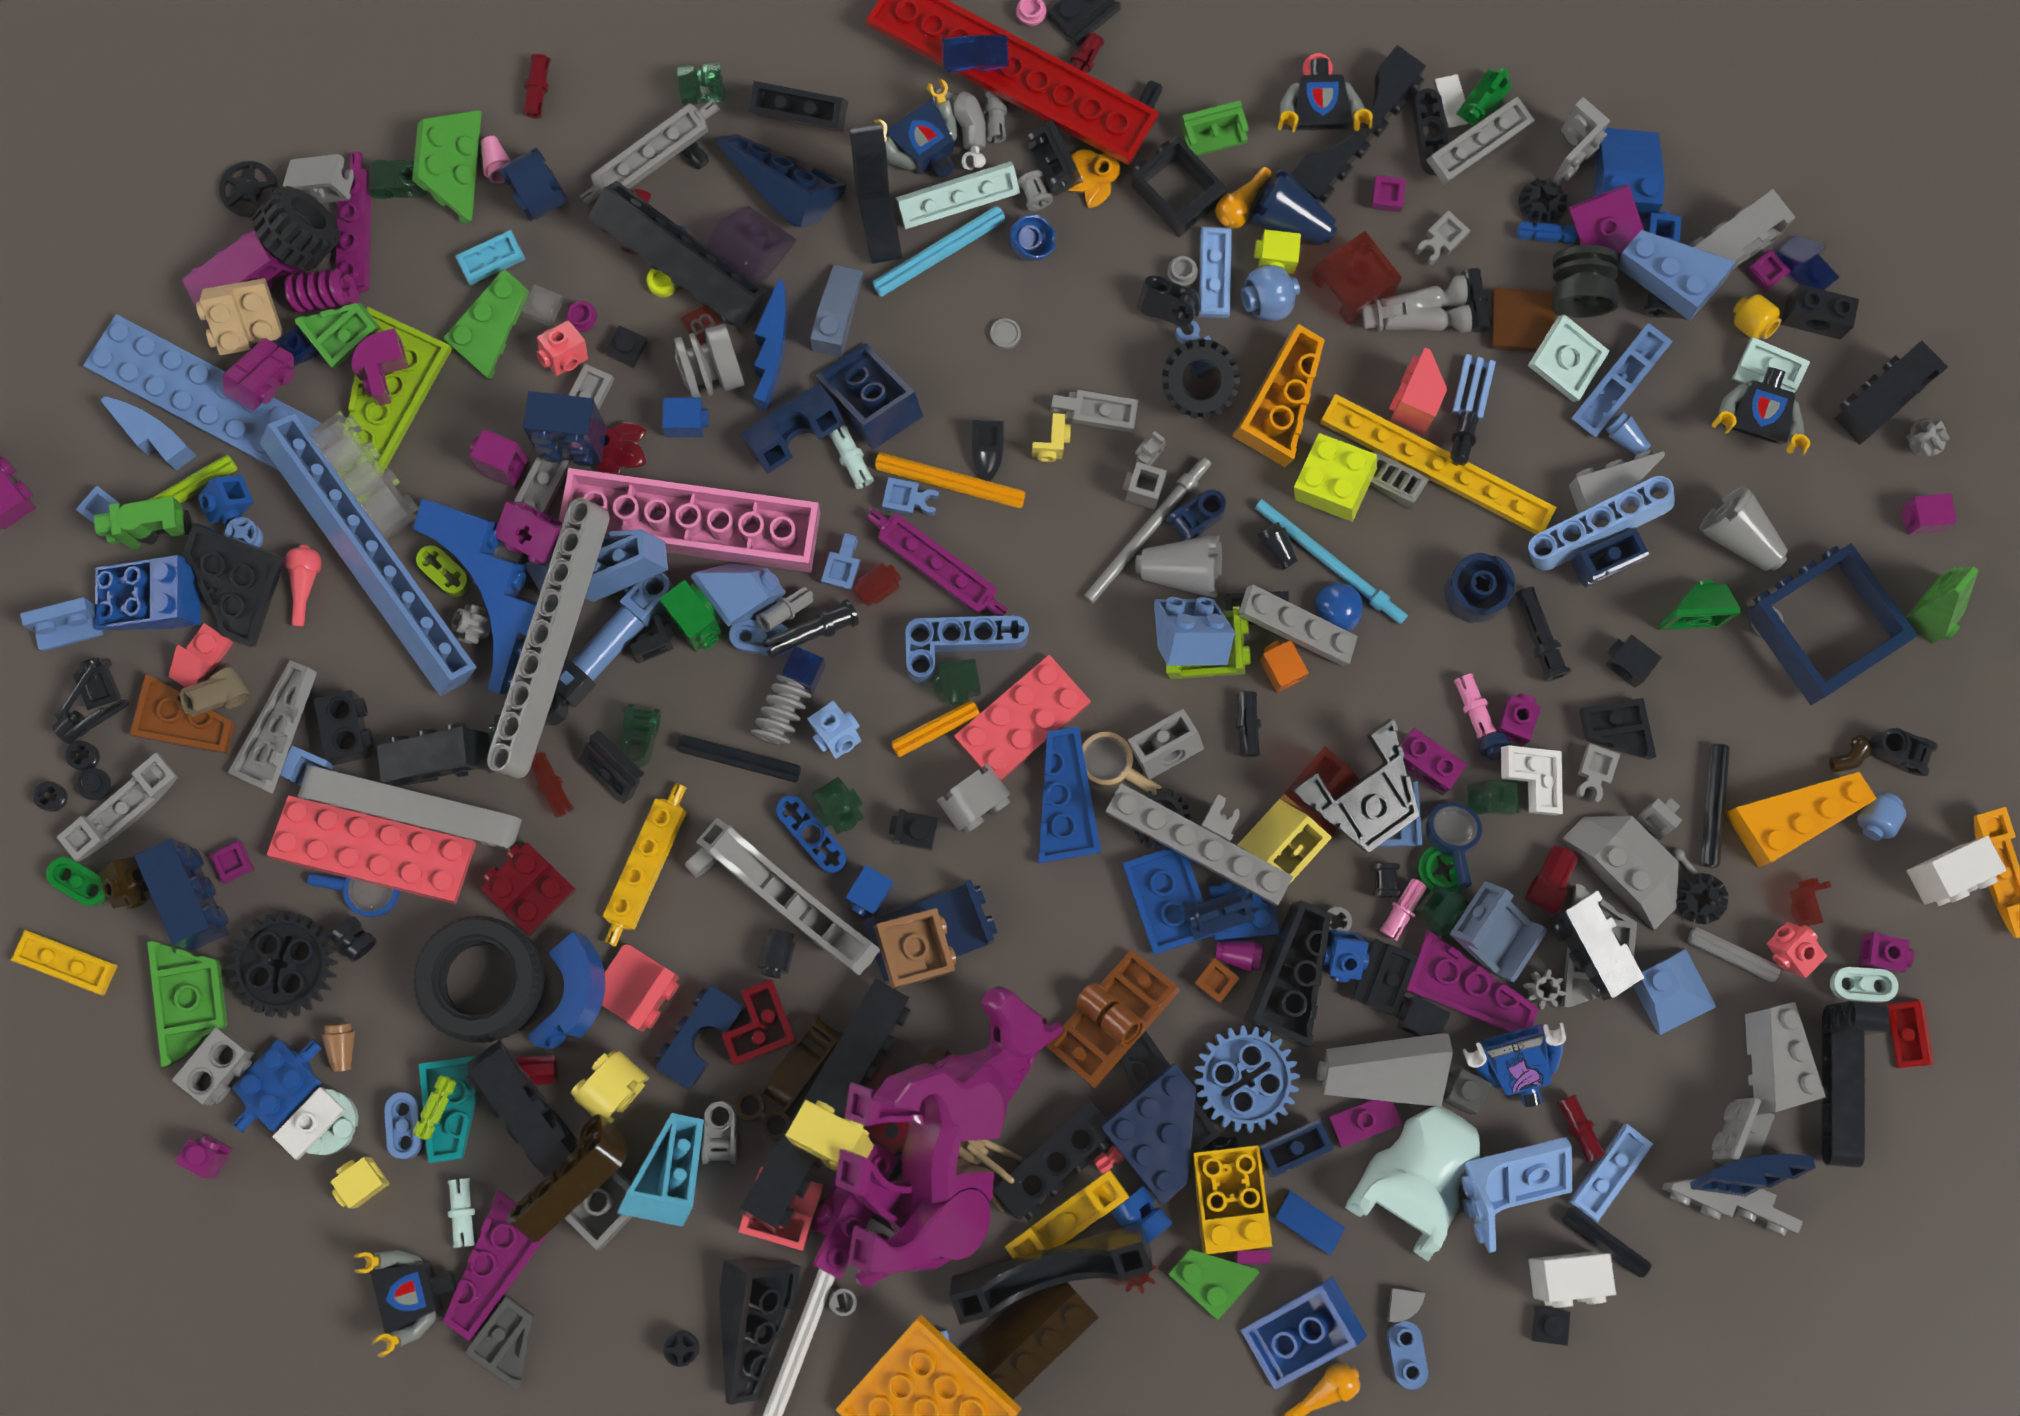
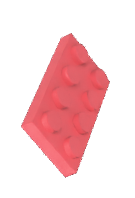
M1048 655L954 736V739L981 769L989 763L1000 780H1002L1047 741V732L1062 729L1091 703V700L1056 661Z

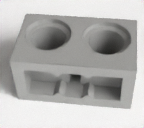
M215 1027L172 1081L202 1105L212 1106L214 1103L218 1104L228 1095L230 1091L228 1086L235 1077H241L252 1064L250 1059L255 1052L226 1029ZM230 1046L233 1050V1058L229 1063L224 1064L221 1055L223 1050ZM208 1073L211 1076V1085L204 1091L200 1087V1079L204 1074Z

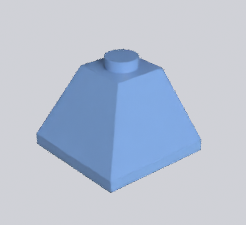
M728 563L694 572L691 575V578L727 626L756 618L759 613L772 607L776 600L786 593L780 585L777 576L764 567Z
M1686 949L1641 970L1644 979L1633 985L1658 1035L1716 1007Z

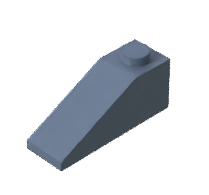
M833 265L811 335L813 352L843 358L864 274L863 271Z

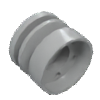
M725 323L705 329L706 344L700 345L695 334L690 333L689 336L693 347L685 349L682 337L674 338L676 363L683 384L693 398H701L697 385L705 383L708 396H712V381L716 379L719 380L725 391L744 386Z

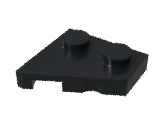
M1644 698L1584 707L1579 710L1585 741L1647 760L1657 757Z

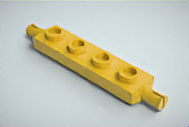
M674 782L668 799L655 798L603 914V917L611 924L603 942L616 947L623 929L635 930L687 814L679 805L687 787Z

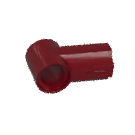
M1552 846L1539 875L1537 874L1531 882L1525 900L1556 914L1566 897L1567 889L1565 887L1579 857L1564 847Z
M556 1055L515 1058L536 1086L557 1084L558 1064Z

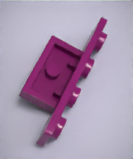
M873 1143L874 1147L867 1159L877 1167L880 1174L888 1181L898 1161V1157ZM835 1175L830 1182V1190L823 1204L816 1211L815 1221L811 1227L813 1231L826 1236L813 1265L829 1275L841 1279L848 1266L853 1227L859 1226L865 1229L873 1212L852 1192L836 1186Z

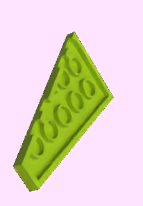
M368 306L367 311L381 327L376 333L395 328L401 337L409 368L385 374L392 403L379 406L373 396L368 397L363 380H360L356 374L354 376L348 408L350 413L348 424L344 429L343 437L345 440L342 456L339 457L337 473L363 509L452 351L449 344Z

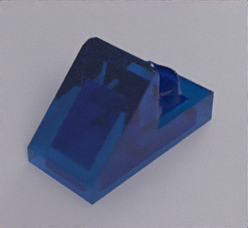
M1796 235L1775 252L1791 270L1790 275L1799 284L1826 290L1839 278L1836 272L1819 255L1827 247L1823 243Z

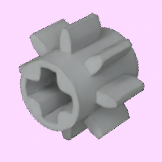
M1929 418L1921 419L1914 423L1910 429V434L1906 436L1914 454L1918 455L1923 452L1927 457L1940 453L1945 447V441L1950 439L1941 420L1939 419L1933 423Z
M466 604L465 609L459 608L455 612L451 627L453 631L459 633L457 640L469 644H477L479 639L484 640L487 638L491 630L490 617L484 616L486 608L474 604L471 606Z
M1550 969L1544 971L1542 978L1536 971L1531 973L1533 982L1523 984V987L1528 989L1529 996L1526 999L1537 1002L1539 1010L1544 1009L1546 1002L1552 1008L1557 1007L1558 1003L1555 999L1566 995L1564 991L1560 990L1559 985L1563 978L1555 979L1551 977L1552 972ZM1545 984V988L1550 990V994L1543 996L1544 992L1539 990V985Z

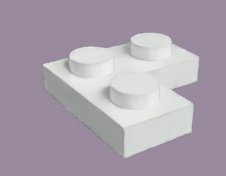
M1509 745L1501 747L1502 779L1528 782L1529 813L1554 816L1563 814L1561 751Z

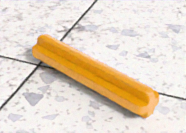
M970 700L891 742L892 748L898 757H902L973 720L979 715V710L973 700Z

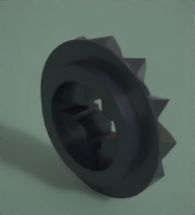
M1537 178L1533 182L1527 183L1522 189L1518 200L1519 208L1523 216L1534 224L1536 222L1553 224L1564 215L1567 209V195H1564L1561 185L1552 183L1551 179L1539 180ZM1540 192L1545 199L1550 198L1551 200L1547 205V209L1543 203L1535 202L1539 199Z
M1707 873L1692 874L1686 877L1677 888V908L1687 920L1697 924H1709L1719 920L1727 910L1729 894L1724 883L1715 876ZM1708 886L1707 897L1714 901L1715 904H1703L1702 908H1699V911L1696 912L1698 901L1689 894L1690 892L1701 894Z

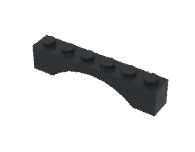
M1399 45L1392 50L1379 66L1374 79L1375 95L1371 111L1373 116L1372 128L1369 129L1368 125L1363 123L1359 131H1355L1338 145L1323 151L1307 154L1291 173L1319 203L1321 201L1325 204L1335 191L1333 186L1338 179L1343 182L1353 169L1351 164L1356 157L1361 160L1371 147L1370 140L1374 135L1379 138L1389 125V122H1387L1388 118L1392 114L1397 116L1407 103L1405 100L1406 96L1410 92L1415 94L1425 81L1422 78V74L1426 65Z
M1139 1223L954 1275L951 1279L949 1297L961 1325L993 1316L1013 1302L1054 1285L1084 1279L1123 1280L1153 1271L1152 1250L1143 1224Z

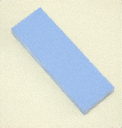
M1201 227L1198 317L1229 318L1232 228Z
M1627 1123L1623 1124L1605 1149L1606 1155L1597 1160L1568 1203L1597 1223L1650 1150L1653 1143Z

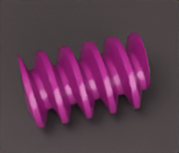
M338 268L332 269L331 272L322 270L320 273L317 271L310 272L309 274L305 272L299 273L298 276L290 274L285 280L288 305L297 313L313 312L320 309H338L354 304L356 301L357 288L355 280L349 274L344 275L342 270Z

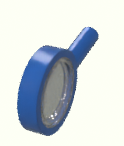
M310 873L307 884L310 886L343 891L344 900L348 907L355 913L368 918H376L389 913L396 906L401 891L347 877L345 879Z

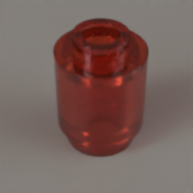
M880 563L858 579L859 583L853 588L863 603L869 607L873 603L875 605L879 604L900 588L898 581L902 578L892 564L886 567L883 563Z

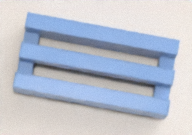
M1465 355L1451 414L1459 416L1463 411H1472L1481 370L1486 369L1477 411L1473 412L1471 417L1473 419V416L1477 414L1479 421L1483 419L1496 361L1490 360L1487 362L1481 357L1475 359L1472 358V355ZM1474 366L1475 369L1465 410L1460 409L1469 367Z

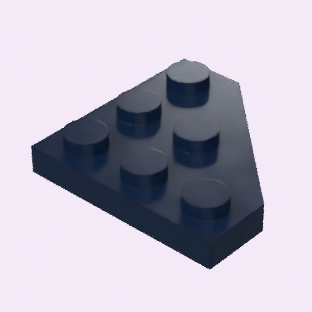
M1176 1063L1168 1066L1098 1126L1161 1205L1166 1203L1188 1183L1196 1088Z

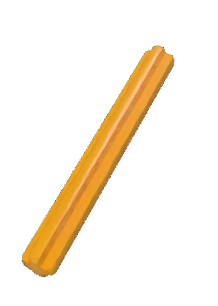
M882 452L877 455L875 461V469L1016 508H1022L1026 494L1023 490Z

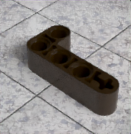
M597 1114L585 1123L579 1136L580 1146L527 1193L510 1211L507 1218L508 1223L530 1241L535 1243L545 1237L624 1163L627 1157L625 1136L602 1115Z

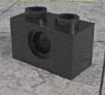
M1799 284L1787 296L1781 325L1841 340L1854 327L1859 299Z

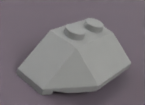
M1633 816L1583 817L1561 839L1652 931L1676 909L1679 862Z

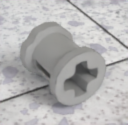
M1038 170L1028 172L1017 180L1019 187L1023 188L1027 198L1026 206L1029 211L1043 209L1053 201L1052 195L1047 193L1042 181L1044 175Z

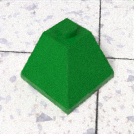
M1714 580L1699 581L1658 624L1659 630L1721 628L1740 614V607L1727 584H1715Z

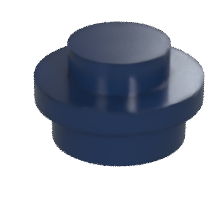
M1503 733L1489 734L1481 739L1479 751L1482 756L1488 757L1490 760L1500 759L1501 747L1511 746V742L1506 739V735Z

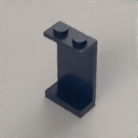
M971 879L965 881L963 886L875 919L873 916L862 921L868 939L879 948L874 925L937 908L939 916L941 915L945 919L947 926L946 940L948 946L953 948L956 957L994 943L993 935L998 933L992 916L985 917L981 907L982 904L986 903L980 885L974 887ZM879 951L875 958L885 984L890 983L881 951Z

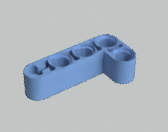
M1015 615L914 619L909 622L905 632L908 676L914 682L921 684L931 680L935 673V652L1021 649L1028 641V623L1024 618ZM983 627L989 629L992 635L987 640H980L974 635L975 631ZM997 627H1001V640H997ZM1013 627H1016L1019 633L1016 639L1012 638L1010 633ZM953 628L959 631L960 636L957 640L948 641L943 637V633L947 629ZM922 629L929 636L925 641L917 642L911 637L912 633ZM918 660H925L930 667L926 672L918 673L913 670L912 665Z

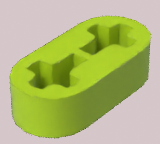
M433 545L424 546L419 550L416 556L418 567L439 588L453 597L462 596L467 592L470 586L468 575L447 554ZM438 554L436 560L442 566L439 570L431 564L427 566L426 557L428 555L435 557ZM447 572L455 578L461 575L458 579L461 584L458 587L451 585L448 588L450 582L444 576Z

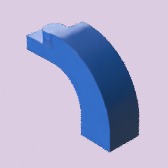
M575 932L570 933L549 952V955L563 975L564 993L557 1009L527 1035L534 1046L551 1049L563 1043L566 1039L565 1035L581 1038L592 1026L601 1009L605 994V973L601 958L588 937Z

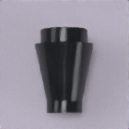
M1279 522L1257 535L1261 541L1259 542L1261 547L1276 561L1282 570L1298 562L1285 527L1282 528Z

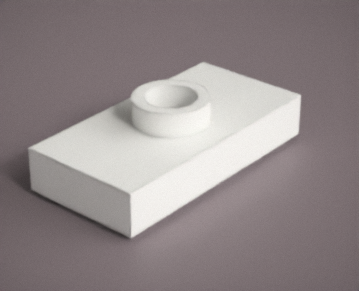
M320 1087L272 1137L294 1159L299 1160L346 1109L323 1087Z

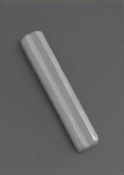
M1695 927L1689 933L1687 939L1689 944L1769 982L1776 981L1780 974L1781 968L1777 964L1701 928Z

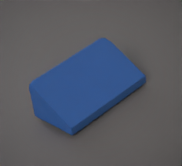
M1289 1190L1272 1217L1328 1256H1331L1345 1230L1343 1225L1291 1190Z

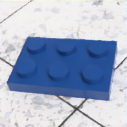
M1166 848L1122 863L1153 956L1215 935L1214 933L1194 940L1183 910L1204 902L1189 858L1174 850L1167 851Z

